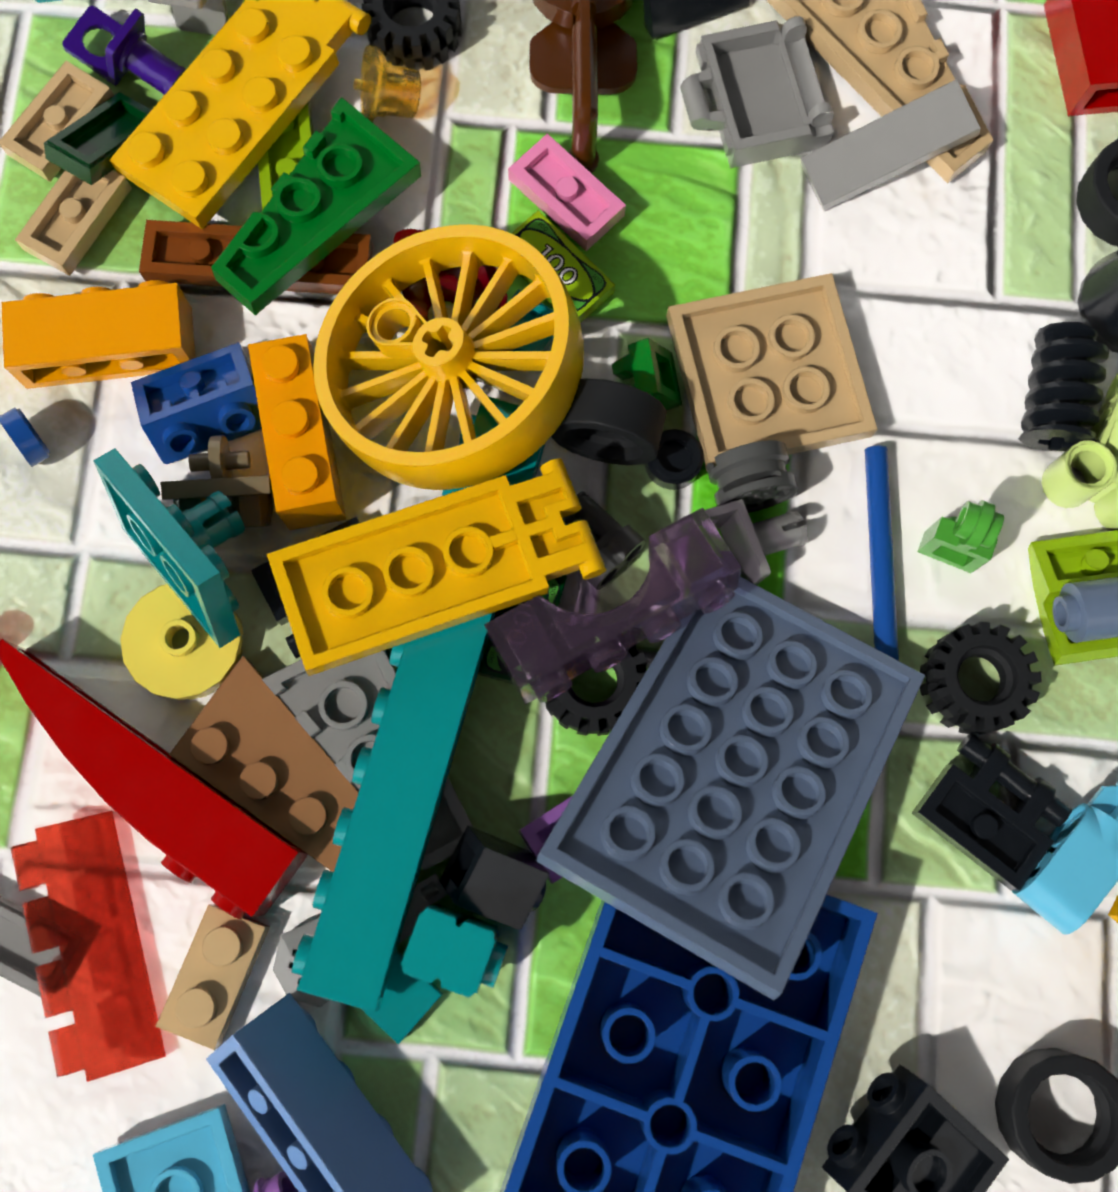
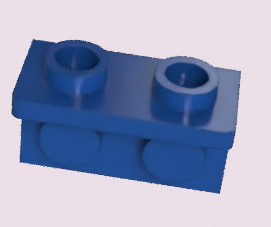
M240 342L131 382L140 425L164 464H171L189 457V454H197L208 450V442L211 436L224 435L229 442L262 429L253 375Z

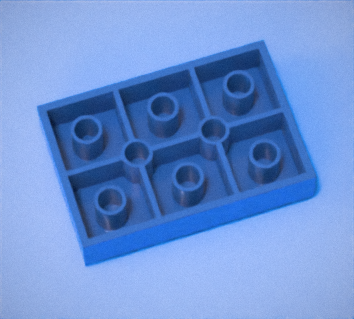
M826 894L782 994L775 1000H772L601 900L500 1192H793L878 913Z

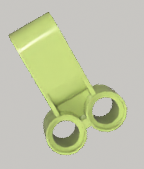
M1118 372L1100 407V421L1091 428V431L1097 435V441H1080L1071 446L1046 468L1041 481L1043 492L1057 506L1076 508L1088 500L1093 502L1096 518L1109 531L1118 530ZM1071 467L1076 468L1082 473L1086 483L1081 482L1075 477Z

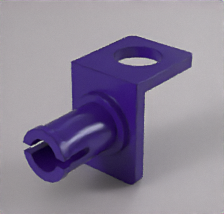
M89 6L62 41L63 49L114 86H117L126 72L131 71L164 96L186 70V68L179 66L146 42L144 13L137 8L133 10L124 24L121 25L97 7ZM104 29L114 36L105 49L104 57L93 55L85 48L83 39L90 30Z

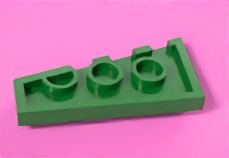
M343 97L331 109L332 119L321 133L315 130L303 146L304 156L290 174L283 172L271 188L273 196L263 210L251 214L211 267L216 281L255 316L421 177L420 162Z

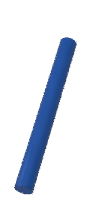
M870 446L864 449L874 648L899 661L888 448L886 446Z

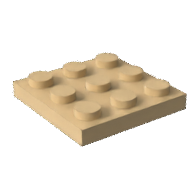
M832 273L668 307L666 318L698 440L703 449L705 467L707 463H713L714 467L717 466L714 458L717 455L753 442L767 440L782 441L786 444L788 454L791 455L870 438L878 430Z

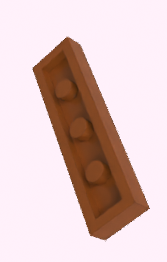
M146 220L139 273L145 281L160 280L167 283L223 287L216 281L211 267L242 226L207 224L202 230L190 222ZM353 233L285 291L338 294L347 281L372 258L373 242L371 234Z

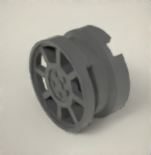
M767 440L741 445L714 457L717 466L714 467L713 463H707L706 465L710 482L718 487V491L714 495L716 506L743 499L747 512L751 513L780 504L798 492L795 475L786 469L790 458L786 444L782 441Z

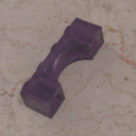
M703 508L649 536V572L638 592L621 606L598 614H578L563 610L547 601L541 595H538L484 624L491 645L524 704L536 698L542 703L557 698L572 686L571 679L591 668L596 673L608 670L627 656L626 649L645 639H648L650 643L661 641L679 629L682 624L681 619L700 609L704 614L714 612L734 598V591L738 588L742 567Z

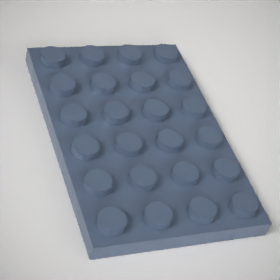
M711 561L544 843L536 862L772 1000H775L782 994L925 675Z

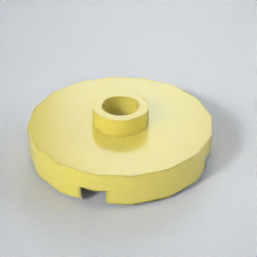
M160 585L141 597L126 616L120 638L123 662L138 684L159 697L173 700H192L206 697L220 687L241 659L243 653L241 649L243 643L242 621L236 611H234L240 636L219 648L169 585ZM180 630H187L189 633L187 644L180 649H174L172 646L174 634Z

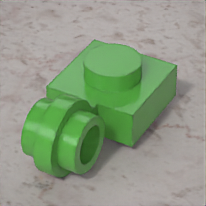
M981 500L978 504L967 501L958 517L945 518L942 516L924 532L917 552L968 573H973L991 560L998 541L997 537L1003 526L1004 515L995 512V504L985 500Z

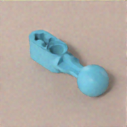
M1118 781L1115 785L1101 786L1088 804L1082 803L1072 809L1069 818L1061 826L1055 827L1048 836L1054 842L1020 891H1012L1013 894L1064 935L1071 934L1079 929L1118 882Z

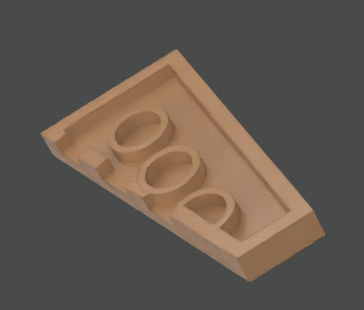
M242 656L169 755L327 869L334 872L341 846L333 844L335 828L344 807L354 809L359 792L343 776L318 743L298 723L295 716L280 698L264 683L263 677L246 657Z

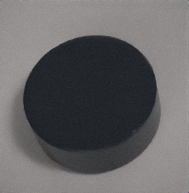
M679 429L665 430L662 432L656 459L645 464L646 472L650 479L662 488L669 490L685 488L692 484L700 473L704 460L703 449L699 441L692 434Z

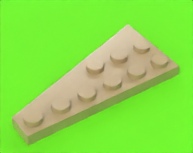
M766 0L786 21L795 16L804 18L807 27L805 40L881 117L955 80L946 62L949 53L941 38L935 40L925 22L928 13L921 0ZM960 84L961 89L981 129L978 136L926 161L947 184L985 154L994 141L966 86Z

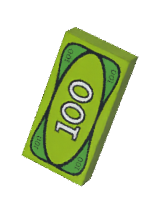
M539 210L512 232V234L534 246L559 274L574 302L580 323L614 294L615 283ZM520 275V276L523 277L529 284H531V283L533 282V281L530 280L529 278H527V277H525V276H523V275ZM546 298L545 300L553 307L551 298Z

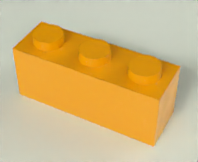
M150 280L142 282L138 287L111 290L105 287H89L83 289L79 294L53 296L45 293H33L26 295L23 300L1 302L4 368L26 389L151 375L196 358L192 307L177 283Z
M307 334L248 344L276 513L289 531L347 520L330 424L316 394L313 373L314 351Z

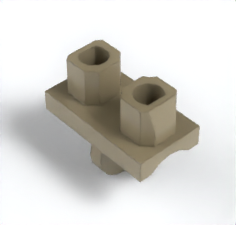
M224 435L210 437L208 453L189 454L190 471H209L211 479L160 482L162 500H173V503L182 512L187 509L190 510L206 500V497L219 490L226 497H233L234 512L237 510L245 528L271 525L273 491L270 475L232 477V469L251 468V455L249 451L230 452L229 443Z

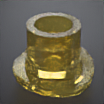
M375 45L366 46L362 55L361 79L355 78L353 84L354 90L361 91L360 112L371 122H374L376 116L413 119L417 113L421 95V75L419 70L393 65L391 61H386L381 48Z

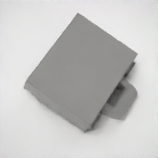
M801 16L792 17L784 24H780L775 20L702 35L700 43L697 44L695 53L701 72L687 77L682 82L680 90L691 127L700 131L708 129L719 130L730 168L815 151L831 142L834 134L832 126L834 112L830 102H825L805 40L807 32L806 23ZM703 89H707L713 112L709 111V107Z

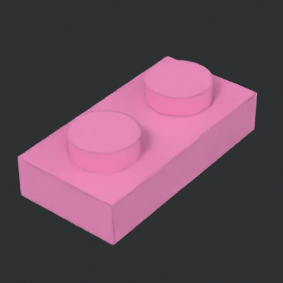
M548 133L508 168L509 181L585 251L590 249L625 216L626 204Z

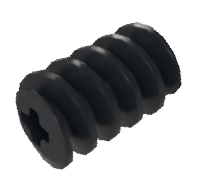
M1058 322L1048 324L1036 332L1034 338L1036 349L1031 356L1033 370L1028 375V388L1030 390L1024 399L1027 411L1021 417L1023 433L1018 438L1024 445L1043 451H1067L1071 446L1080 441H1097L1096 433L1084 427L1094 426L1100 421V412L1090 406L1096 405L1103 400V390L1095 385L1100 384L1106 379V369L1100 363H1104L1109 358L1110 351L1109 347L1105 344L1095 341L1098 333L1091 326L1081 322Z

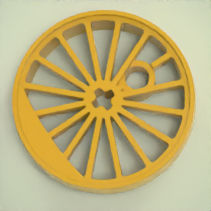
M471 224L442 226L413 234L390 245L366 262L343 286L327 311L318 334L313 363L315 389L320 406L334 431L348 448L369 467L395 482L410 487L428 490L459 489L489 481L512 470L531 457L554 434L572 405L582 377L584 340L576 307L564 282L549 261L534 246L512 233L493 227ZM483 265L498 267L471 310L479 268ZM461 267L452 316L448 318L438 275L441 271ZM518 275H523L533 281L495 312ZM425 277L435 319L428 322L401 294L404 289ZM546 298H551L554 312L510 328ZM409 327L405 334L392 340L399 330ZM368 333L380 351H356V348L363 334ZM554 335L551 351H511ZM352 370H395L348 388L349 373ZM496 371L543 372L533 388ZM475 381H480L524 402L508 418H505ZM466 388L470 389L499 424L479 437H476ZM393 394L360 422L355 424L351 413L353 408ZM454 399L464 444L444 449ZM408 410L386 447L371 441V439ZM432 413L425 451L408 452V449Z

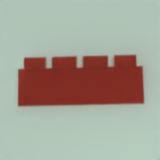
M108 811L35 828V841L19 844L10 849L19 892L46 885L48 896L22 903L31 953L33 955L59 948L60 960L35 967L44 1017L46 1019L72 1011L74 1024L48 1031L57 1078L84 1070L86 1082L166 1057L161 1030L156 1027L158 1016L113 812Z

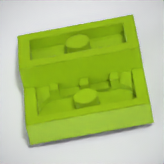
M1118 530L1031 542L1028 547L1032 584L1041 625L1054 666L1118 657V638L1079 643L1072 642L1065 632L1058 630L1052 612L1054 599L1060 595L1061 589L1065 584L1118 577Z

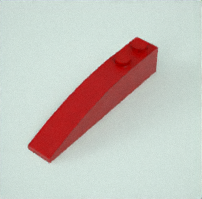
M1 639L0 660L29 709L64 757L96 793L147 841L166 854L161 864L186 882L192 883L197 877L215 890V893L210 898L212 902L237 919L241 920L246 913L251 917L266 915L308 854L171 757L167 750L31 652Z

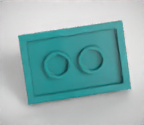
M116 448L94 459L93 462L122 529L219 648L239 637L240 632L233 612L239 609L240 606L230 588L223 581L230 575L224 562L214 550L215 547L231 537L235 538L245 532L244 523L237 510L231 514L227 510L232 505L230 500L221 491L217 490L190 510L187 509L182 512L174 503L165 508L157 498L160 496L158 486L142 464L131 467Z

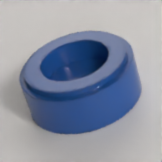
M14 407L0 415V424L31 467L50 457L48 455L50 451L20 408L16 409Z

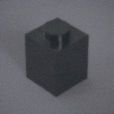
M467 825L439 881L456 906L521 931L530 912L535 911L541 904L546 891V881L550 873L543 865L536 862V857L529 850Z

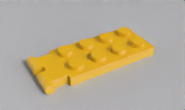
M245 0L109 159L110 163L119 174L125 176L132 183L203 230L339 66L336 52L353 32L360 36L367 32L371 24V16L347 0Z
M561 458L550 460L541 465V476L511 486L506 475L267 553L308 676L548 594L549 585L547 581L580 570L583 579H591L606 572V567L587 520L576 521L565 525L562 518L573 515L582 508L563 460Z

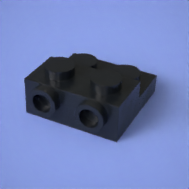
M899 1064L893 1073H883L870 1084L867 1091L869 1105L854 1125H843L832 1134L827 1145L829 1158L821 1168L846 1192H986L1007 1164L1009 1158L929 1084Z

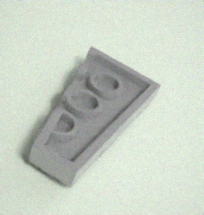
M385 650L308 676L301 659L263 678L262 680L269 689L280 698L295 716L298 723L318 743L343 776L359 792L361 785L352 783L356 761L363 746L373 748L380 726L371 723L375 701L381 687L391 689L396 674L393 666L390 665V660ZM448 777L421 866L423 870H427L450 858L467 825L473 827Z

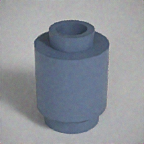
M1118 577L1065 584L1061 589L1060 595L1054 599L1052 608L1053 619L1058 630L1065 632L1067 637L1075 643L1118 638Z

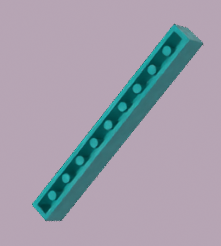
M489 397L505 418H508L520 406ZM481 403L477 415L471 414L476 437L487 433L499 425ZM460 433L459 445L464 444L462 433ZM545 444L523 463L498 477L506 475L510 486L535 478ZM468 487L443 490L442 496ZM496 612L392 648L390 665L397 666L398 668L391 689L381 687L375 701L371 723L380 726L373 748L363 746L356 761L352 783L361 786L354 809L344 807L335 828L333 844L341 846L334 872L329 870L322 872L314 895L313 908L322 910L314 936L308 934L302 936L294 958L292 973L301 975L297 991L372 1012L380 1009Z

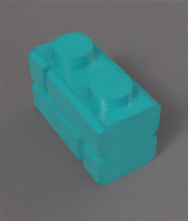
M436 904L427 907L419 913L401 965L403 973L430 984L436 978L440 979L441 988L470 998L474 993L478 992L481 984L494 988L508 945L497 942L500 935L498 933V926L474 917L464 921L463 913Z

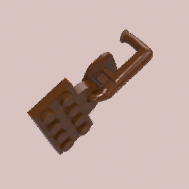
M533 0L538 10L552 23L530 40V78L534 85L542 91L553 94H572V145L568 153L592 173L599 163V156L596 151L598 94H618L624 92L634 84L637 76L636 41L614 23L621 19L632 6L633 0Z

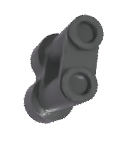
M581 491L577 494L582 507L581 510L562 519L565 525L573 523L576 519L587 520L589 527L600 537L596 545L606 567V572L597 577L586 579L597 590H600L616 576L622 567L639 554L645 546L646 540L630 525L622 527L589 495H586L585 491Z

